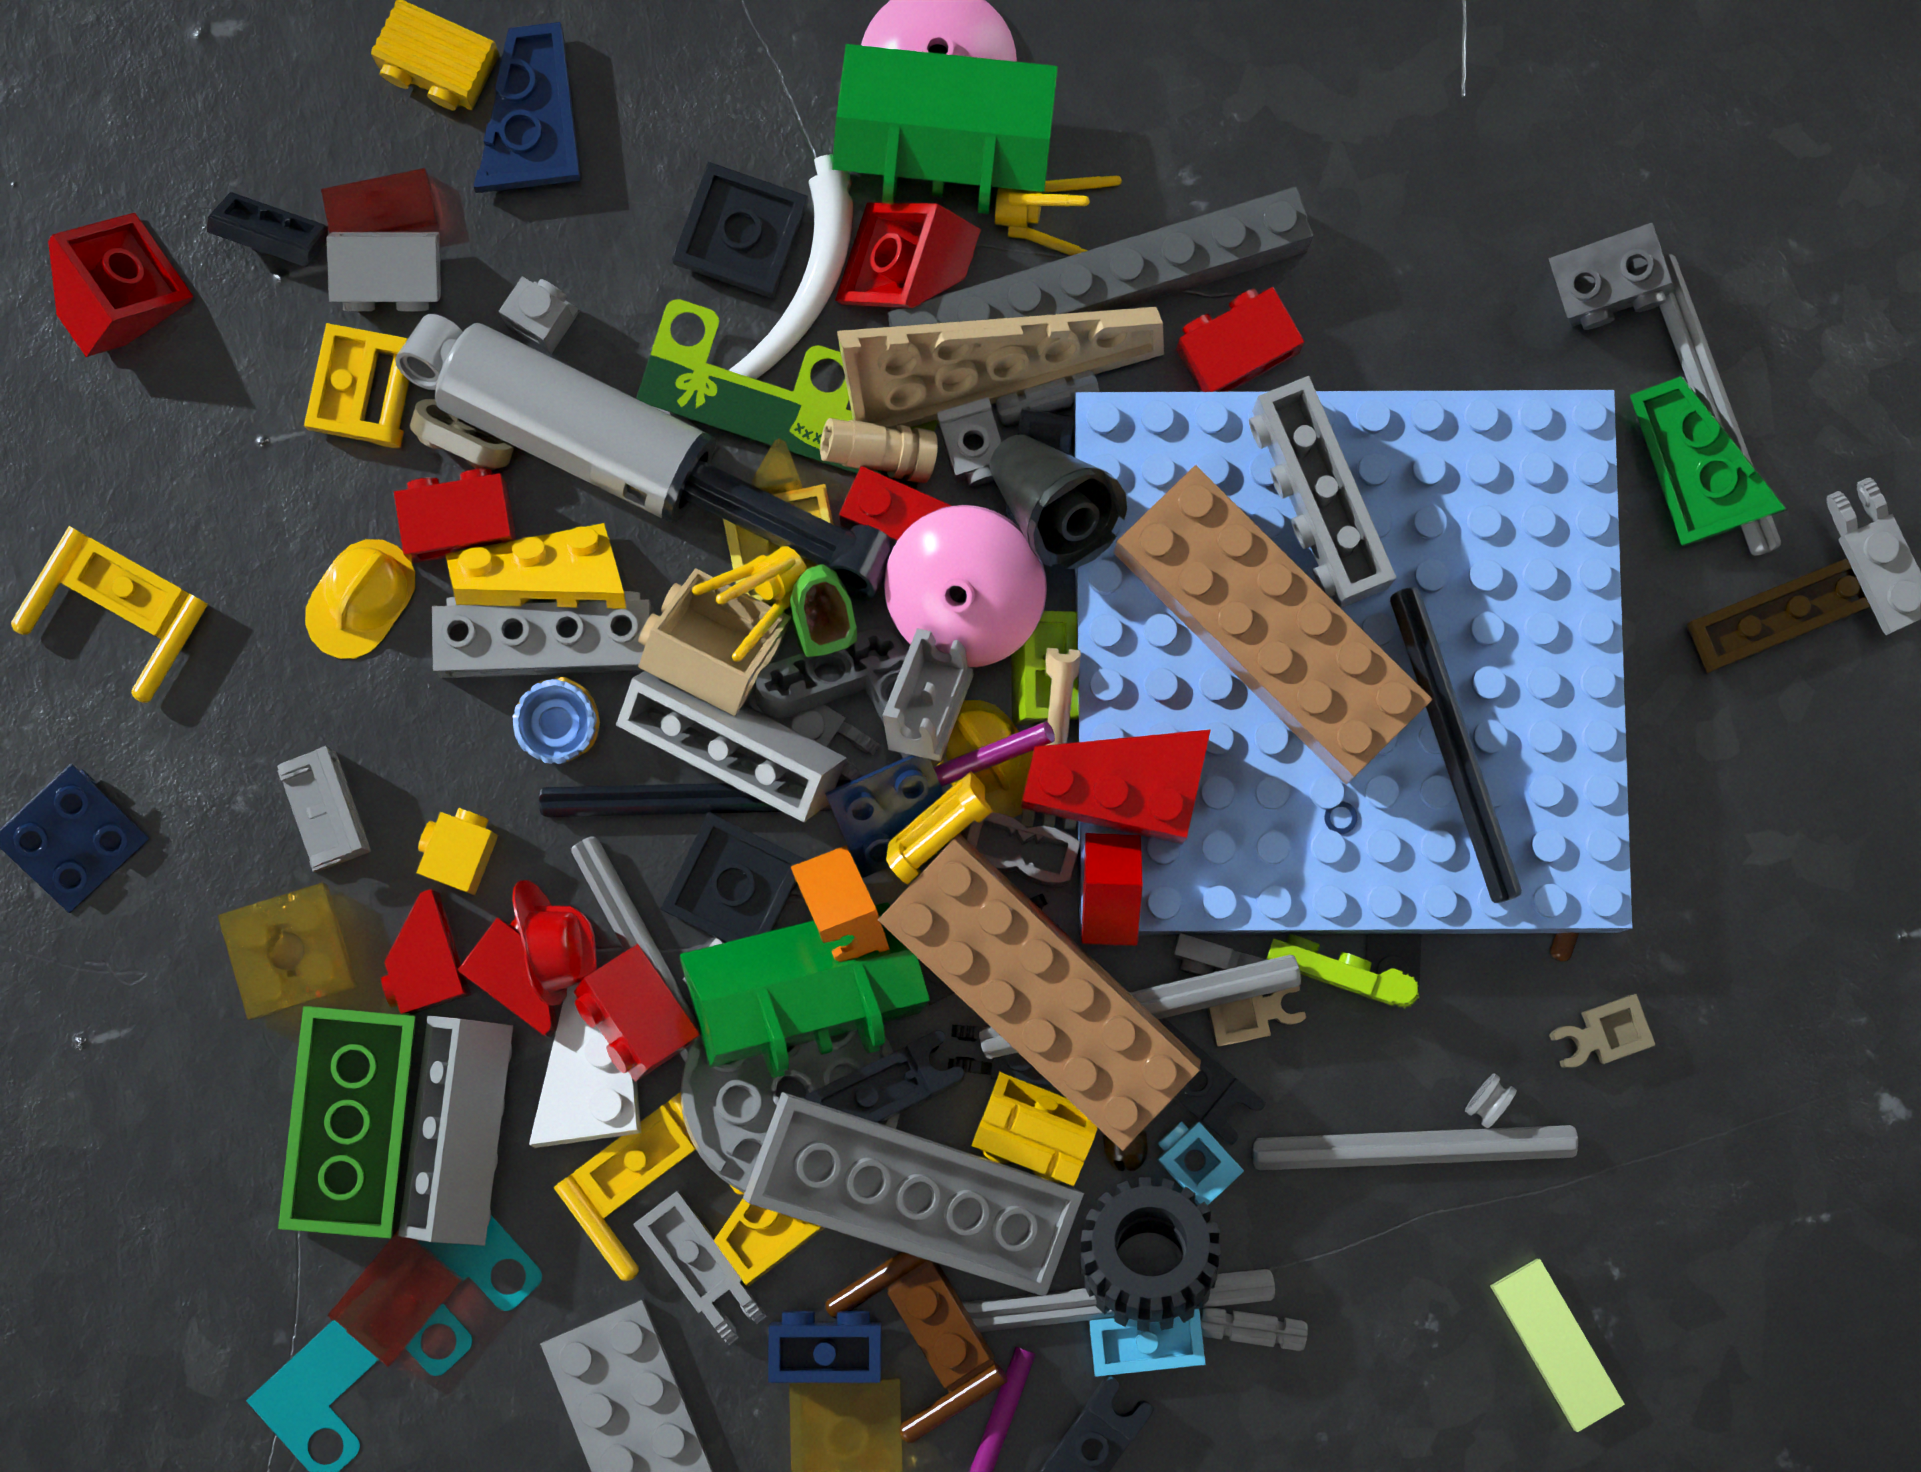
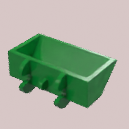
M846 44L836 114L832 170L884 175L882 203L886 204L894 203L898 177L933 180L932 197L941 198L943 197L944 182L980 185L978 213L989 214L992 187L1044 192L1058 66Z
M888 902L875 905L879 918L890 907ZM814 921L680 954V961L709 1067L763 1054L767 1069L772 1078L784 1076V1071L789 1070L787 1048L816 1041L821 1055L833 1052L830 1037L850 1031H858L861 1043L868 1054L880 1051L879 1046L885 1045L883 1023L919 1014L930 1001L918 958L882 925L890 950L884 952L876 950L858 958L836 961L832 951L839 946L850 944L855 936L845 935L839 940L823 943Z

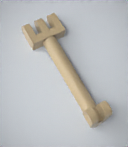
M1047 648L1046 674L1052 678L1048 723L1055 734V741L1047 745L1065 744L1068 741L1073 682L1079 676L1080 650L1069 649L1068 654H1059L1058 649ZM1022 809L1021 824L1032 827L1035 820V811ZM1043 813V826L1054 828L1055 816ZM1063 818L1064 829H1076L1075 820Z

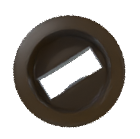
M1142 1130L1123 1151L1106 1135L1103 1136L1104 1152L1107 1161L1115 1170L1124 1171L1127 1168L1128 1171H1136L1147 1159L1148 1144L1146 1131Z

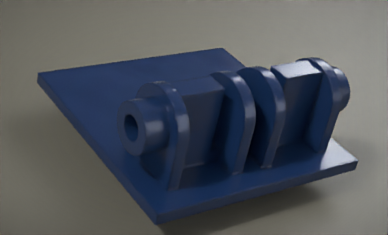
M914 755L825 793L862 879L890 867L886 861L889 841L944 794L931 760Z
M72 763L0 828V849L68 913L149 839L140 828L96 787L97 783L83 769L79 771Z

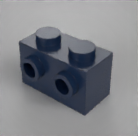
M785 1311L782 1312V1321H772L770 1323L768 1383L881 1382L882 1322H870V1312L840 1311L837 1312V1321H815V1312Z

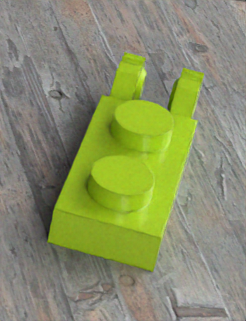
M1289 934L1287 942L1273 939L1267 956V960L1293 955L1298 962L1301 975L1391 1006L1396 1004L1398 1008L1404 1007L1406 1009L1408 1006L1411 1008V1005L1420 998L1418 982H1415L1414 977H1410L1409 974L1403 975L1402 971L1393 968L1379 975L1369 972L1372 962L1344 952L1340 953L1338 960L1317 954L1320 944L1296 935Z

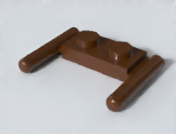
M900 1252L826 1301L825 1308L832 1318L837 1319V1312L851 1311L885 1288L888 1289L889 1292L887 1294L941 1384L949 1391L947 1395L900 1425L899 1433L901 1438L907 1443H913L1001 1387L1008 1380L1002 1368L993 1359L995 1356L940 1265L921 1257Z

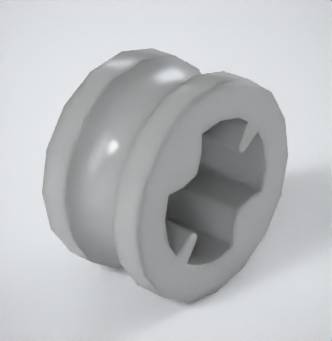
M1495 1073L1482 1084L1465 1108V1112L1470 1116L1473 1114L1480 1115L1482 1118L1481 1125L1485 1128L1491 1127L1498 1120L1517 1092L1512 1086L1508 1088L1502 1087L1499 1082L1500 1077Z

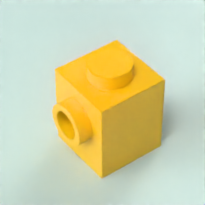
M458 808L455 817L440 812L437 822L430 820L421 835L418 851L423 852L424 855L416 873L475 896L499 835L485 829L489 819L473 812Z

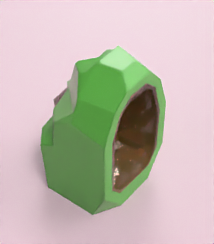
M823 564L807 569L797 579L790 597L791 618L798 647L806 657L822 656L850 647L857 641V627L851 600L841 579L835 571Z

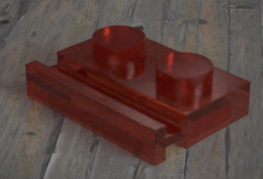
M399 1230L327 1315L345 1328L348 1334L387 1367L393 1365L463 1280L422 1244H419L412 1238L398 1236Z

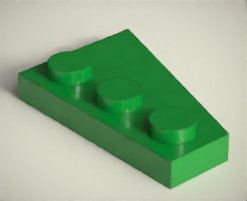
M1677 377L1630 395L1682 546H1687L1787 511V508L1683 377Z

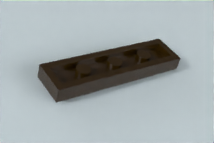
M1846 558L1690 621L1686 625L1707 673H1710L1868 609L1871 606Z

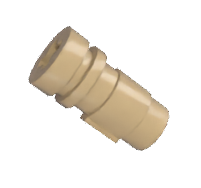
M829 418L825 423L821 436L820 455L823 461L839 463L845 467L860 469L863 466L874 472L878 470L886 471L890 478L902 479L904 476L906 481L927 483L933 473L936 462L937 436L934 431L920 428L911 430L909 426L898 425L895 429L885 428L884 425Z

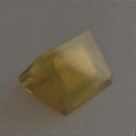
M779 438L777 441H774L751 480L753 486L771 495L802 489V484L787 444Z

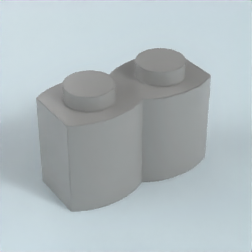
M992 812L980 823L974 820L971 823L967 841L1001 873L1016 871L1024 879L1045 887L1068 885L1080 845L1076 838L1060 829L1046 826L1027 829L1016 819Z

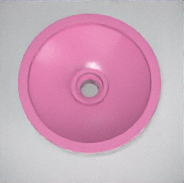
M891 0L872 19L861 44L863 46L928 52L931 46L941 44L947 48L948 55L1017 62L1014 40L1006 22L994 7L985 0Z
M969 505L950 506L923 516L912 524L899 538L889 556L885 572L884 588L888 610L897 629L911 645L917 628L932 631L936 640L935 647L943 653L950 654L953 641L958 640L966 650L969 668L996 663L1017 651L1036 629L1045 607L1047 583L1042 561L1032 552L1018 525L1007 517L983 507ZM950 587H962L967 594L966 602H955L950 596Z

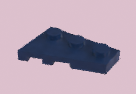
M561 22L508 28L495 86L496 96L490 123H487L483 141L485 146L480 169H477L473 188L476 193L581 181Z

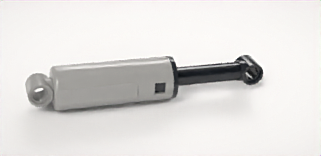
M428 314L421 319L396 355V366L409 381L419 387L435 390V401L440 410L666 521L676 523L684 515L690 504L693 503L780 547L788 546L801 557L817 565L823 564L837 573L849 597L855 600L867 601L872 599L885 578L886 566L895 543L884 532L869 525L860 524L853 526L851 530L845 531L710 465L716 446V437L484 324L474 323L462 331L447 318L436 314Z

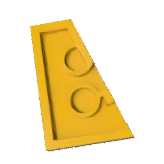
M604 523L576 527L570 530L534 537H524L519 540L483 547H473L446 554L456 605L522 606L529 599H556L557 607L578 608L579 600H606L607 608L626 609L624 590Z
M742 1199L714 1239V1242L745 1285L749 1287L825 1229V1227L749 1204Z

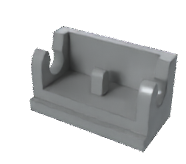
M917 628L883 712L888 750L941 761L974 673L973 668H969L967 665L966 650L961 642L954 640L949 652L950 654L943 653L935 647L936 640L932 631Z
M324 746L277 766L280 780L283 782L313 872L324 870L371 852L336 751Z

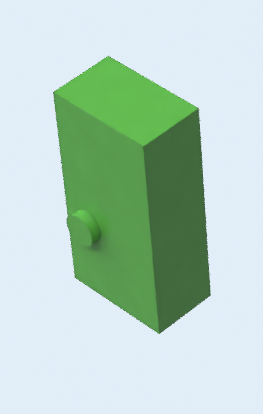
M303 1006L278 1229L390 1239L393 1236L417 1017Z

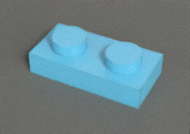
M1199 1308L1194 1310V1317L1183 1323L1178 1316L1174 1318L1173 1328L1162 1331L1159 1322H1150L1149 1331L1137 1330L1138 1321L1132 1319L1128 1320L1126 1327L1114 1322L1115 1317L1089 1320L1096 1377L1206 1365Z

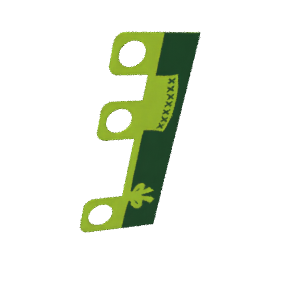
M681 299L672 300L667 304L636 399L650 406L858 473L859 469L845 467L839 463L823 461L820 455L821 436L827 420L833 418L849 421L853 420L852 412L846 409L849 401L846 379H844L842 386L838 390L822 392L813 385L810 373L814 364L822 359H833L843 367L841 352L819 345L809 348L805 354L794 391H790L706 363L719 325L717 314L711 309ZM681 313H694L702 319L705 325L703 339L694 346H682L671 335V323ZM937 420L913 426L910 429L920 428L935 431ZM875 471L883 476L890 478L886 471ZM904 476L902 479L890 478L915 490L918 482L906 481Z

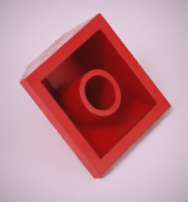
M867 202L835 301L842 305L914 308L965 279L973 259L981 229L939 204Z
M135 212L52 234L48 240L56 315L85 357L129 344L188 304L194 297Z

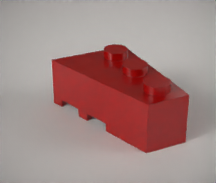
M1211 729L1035 746L1021 808L1182 845L1188 836Z

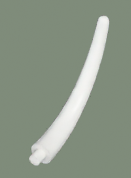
M832 154L814 159L817 176L809 180L814 209V233L809 261L800 286L787 310L769 334L729 371L753 379L763 375L780 361L804 336L821 313L834 290L849 247L853 220V200L848 193L851 186L850 172L832 170Z

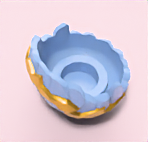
M555 677L554 679L542 680L536 683L520 698L519 703L515 707L513 729L520 747L534 758L542 759L544 763L552 764L555 762L556 764L570 762L586 753L598 737L600 719L593 697L587 689L568 678Z

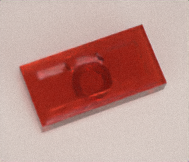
M425 168L321 189L329 234L332 232H398L438 224L429 177Z

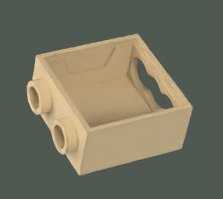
M695 568L683 586L677 583L673 584L661 608L662 615L658 616L653 613L645 623L638 639V643L645 646L638 668L736 716L755 688L759 672L762 668L771 664L778 654L791 616L782 613L752 650L740 662H734L732 654L772 606L746 593L725 604H718L716 596L731 587L730 585L696 596L693 594L692 588L713 577Z

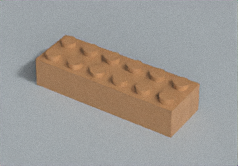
M1194 465L1117 540L1114 554L1345 784H1348L1433 700L1197 465Z
M960 833L878 919L883 926L1122 1151L1200 1071L1201 1060L1146 1010L1141 1003Z

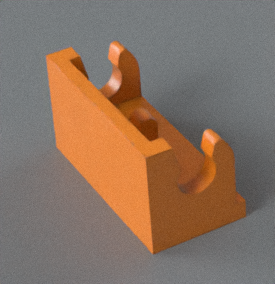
M847 845L791 866L796 883L800 888L823 943L839 940L845 935L855 936L850 944L839 946L832 951L836 961L858 958L876 950L879 952L890 950L882 924L878 921L877 909Z

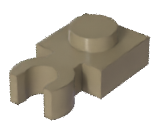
M1632 994L1581 1012L1587 1028L1580 1029L1575 1026H1564L1555 1029L1549 1034L1551 1041L1570 1037L1576 1044L1574 1055L1559 1061L1563 1068L1577 1067L1583 1064L1588 1059L1590 1052L1594 1050L1600 1064H1605L1655 1046L1637 994Z

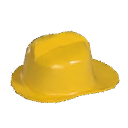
M365 539L349 545L337 556L312 592L306 606V628L311 640L322 652L338 659H356L372 652L383 641L408 605L415 590V571L412 563L403 555V551L397 545L385 540Z
M964 700L948 741L946 756L939 764L1004 739L1019 731L1010 718L996 705L982 700ZM1033 751L974 774L985 786V801L990 806L992 812L1004 814L1012 818L1022 814L1021 804L1024 786L1026 787ZM958 781L951 783V785L954 786Z

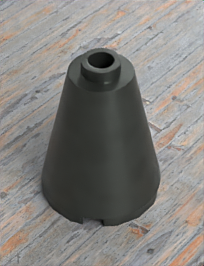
M1026 435L1011 436L995 449L990 460L991 474L1032 552L1044 564L1051 567V564H1061L1065 569H1075L1095 560L1111 546L1117 537L1112 530L1118 517L1120 516L1125 520L1127 513L1126 493L1117 479L1100 468Z

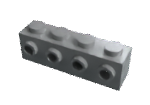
M1304 377L1259 395L1252 410L1254 417L1249 418V426L1260 449L1268 447L1275 463V467L1270 468V474L1279 496L1282 499L1289 497L1297 514L1296 517L1291 519L1292 526L1303 549L1311 547L1319 567L1313 569L1317 585L1329 597H1332L1340 608L1387 590L1397 577L1310 377Z
M624 591L626 609L607 608L606 601L579 600L578 608L557 607L556 599L552 603H533V599H529L522 606L456 605L455 597H450L446 599L447 606H432L433 671L441 678L642 672L644 670L638 668L645 646L638 643V639L648 618L654 613V607L649 599L640 600V593L633 591Z
M646 671L632 678L616 726L638 736L642 740L667 751L690 765L725 781L802 822L807 821L829 805L825 793L835 789L847 759L843 755L745 705H742L736 716H733Z
M438 1016L427 1017L398 1236L428 1242L485 1245L487 1226L491 1218L490 1202L494 1172L498 1163L497 1148L501 1117L505 1109L504 1094L508 1063L512 1055L513 1025Z

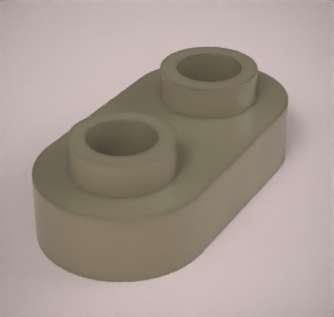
M435 399L421 400L415 406L410 428L424 445L434 449H445L466 459L467 463L476 469L487 468L493 471L496 468L505 467L509 464L514 445L440 410L436 405Z

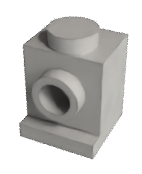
M522 276L498 312L509 329L547 353L552 354L580 310L566 301V294L548 281L540 279L538 283L536 281L532 283Z
M989 397L937 412L938 429L955 483L967 480L969 486H977L993 481L994 478L990 471V460L995 449L1002 442L993 417ZM979 435L984 441L983 446L975 451L967 449L963 444L966 436Z

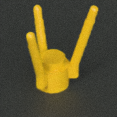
M1115 175L1045 181L1044 192L998 187L995 224L1009 226L1008 237L1027 239L1070 256L1088 251L1080 246L1029 228L1028 224L1039 223L1041 206H1087L1090 203L1089 197L1042 193L1119 186L1122 183V179L1120 176Z
M782 546L767 557L760 555L748 564L720 574L692 588L693 594L699 596L746 578L718 594L716 602L720 605L725 604L753 588L763 599L771 600L774 598L776 600L775 604L732 654L734 662H740L785 609L791 606L790 597L794 584L799 576L807 570V567L800 555L788 546Z

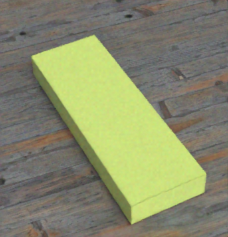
M1540 1259L1531 1261L1490 1285L1574 1431H1581L1625 1405Z

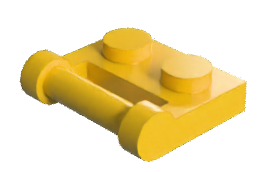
M326 323L304 427L309 431L372 442L390 448H401L404 431L399 428L410 381L397 368L395 358L408 338ZM381 353L393 356L380 420L379 424L364 420L378 355Z
M972 771L966 774L889 841L886 861L892 871L905 884H909L921 874L919 867L974 820L980 823L992 813L990 806L985 801V786Z

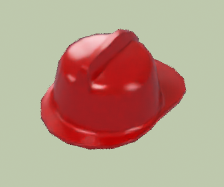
M520 880L513 888L512 901L524 947L527 975L533 990L542 1002L549 1006L560 1005L567 997L568 987L580 983L583 978L597 969L595 937L592 925L579 910L571 906H552L547 896L536 884L529 880Z

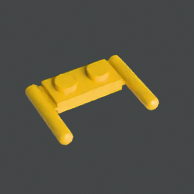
M69 526L13 618L11 626L18 634H30L60 583L156 636L161 641L132 688V696L139 702L147 703L152 700L208 604Z
M681 1092L641 1121V1133L619 1137L554 1187L560 1198L622 1281L634 1279L639 1272V1267L604 1218L696 1150L683 1119ZM732 1187V1189L734 1190V1192H735L736 1194H739V1195H743V1194H744L743 1192L739 1191L738 1189Z

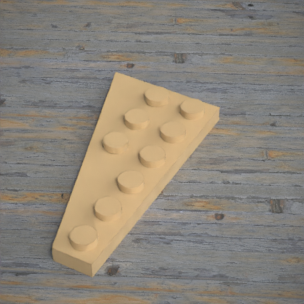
M1157 307L837 331L853 420L884 425L885 428L895 429L898 425L913 427L937 420V412L987 397H989L990 404H994L999 397L1015 392L1017 396L1024 394L1025 389L1061 378L1070 381L1073 380L1072 375L1087 370L1092 371L1095 375L1164 355L1163 322Z

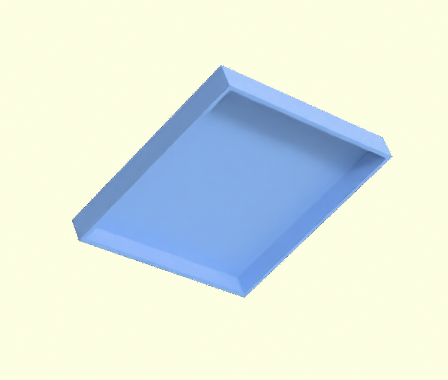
M1614 390L1316 391L1397 577L1387 590L1341 609L1417 683L1390 603V597L1395 592L1409 587H1417L1420 590L1522 889L1520 896L1502 903H1494L1490 898L1426 707L1348 784H1345L1114 554L1117 540L1194 465H1197L1316 583L1313 569L1319 567L1311 547L1305 549L1301 547L1292 526L1291 519L1296 517L1297 514L1289 497L1282 499L1279 496L1270 474V468L1275 467V463L1268 447L1263 449L1258 447L1249 426V418L1254 417L1252 410L1257 397L1267 392L1075 393L1073 416H1075L1073 425L1074 457L1111 474L1118 480L1125 491L1127 501L1125 520L1120 516L1118 517L1112 530L1117 537L1111 546L1095 560L1075 568L1077 650H1080L1081 653L1078 676V719L1076 720L1077 742L1211 729L1187 839L1181 845L1141 835L1143 887L1138 936L1179 935L1180 933L1185 935L1620 933L1632 928ZM1341 801L1351 804L1357 812L1355 827L1345 834L1329 830L1324 821L1326 809L1336 807ZM1337 807L1332 810L1330 821L1335 827L1345 828L1351 823L1352 816L1348 809ZM1078 821V841L1080 842L1078 849L1079 936H1082L1085 833L1137 834Z

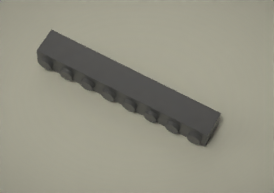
M1296 186L936 297L914 308H901L888 312L889 327L1127 309L1304 254L1309 248L1313 233Z

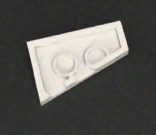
M580 983L567 988V997L563 1001L529 1143L534 1148L641 1133L637 1081L635 1082L628 1072L622 1073L616 1068L607 1053L606 1046L609 1043L597 1026L594 1028L590 1027L579 1014L575 1005V1000L578 998L573 991Z

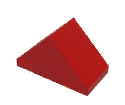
M1085 833L1081 944L1137 946L1143 887L1141 835Z

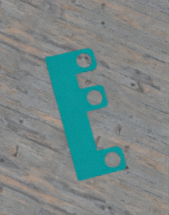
M492 1215L487 1226L485 1245L419 1240L248 1398L246 1402L309 1472H339L358 1454L360 1443L358 1438L329 1405L398 1341L427 1373L433 1376L444 1374L470 1350L472 1336L441 1301L469 1276L497 1308L509 1311L514 1309L539 1286L542 1280L541 1270ZM503 1259H514L525 1269V1283L514 1294H502L491 1283V1271L494 1265ZM440 1323L449 1326L456 1336V1346L451 1355L437 1360L428 1357L421 1347V1336L426 1328ZM323 1428L335 1430L341 1436L344 1445L340 1458L334 1463L327 1465L314 1461L308 1451L310 1437L317 1430Z

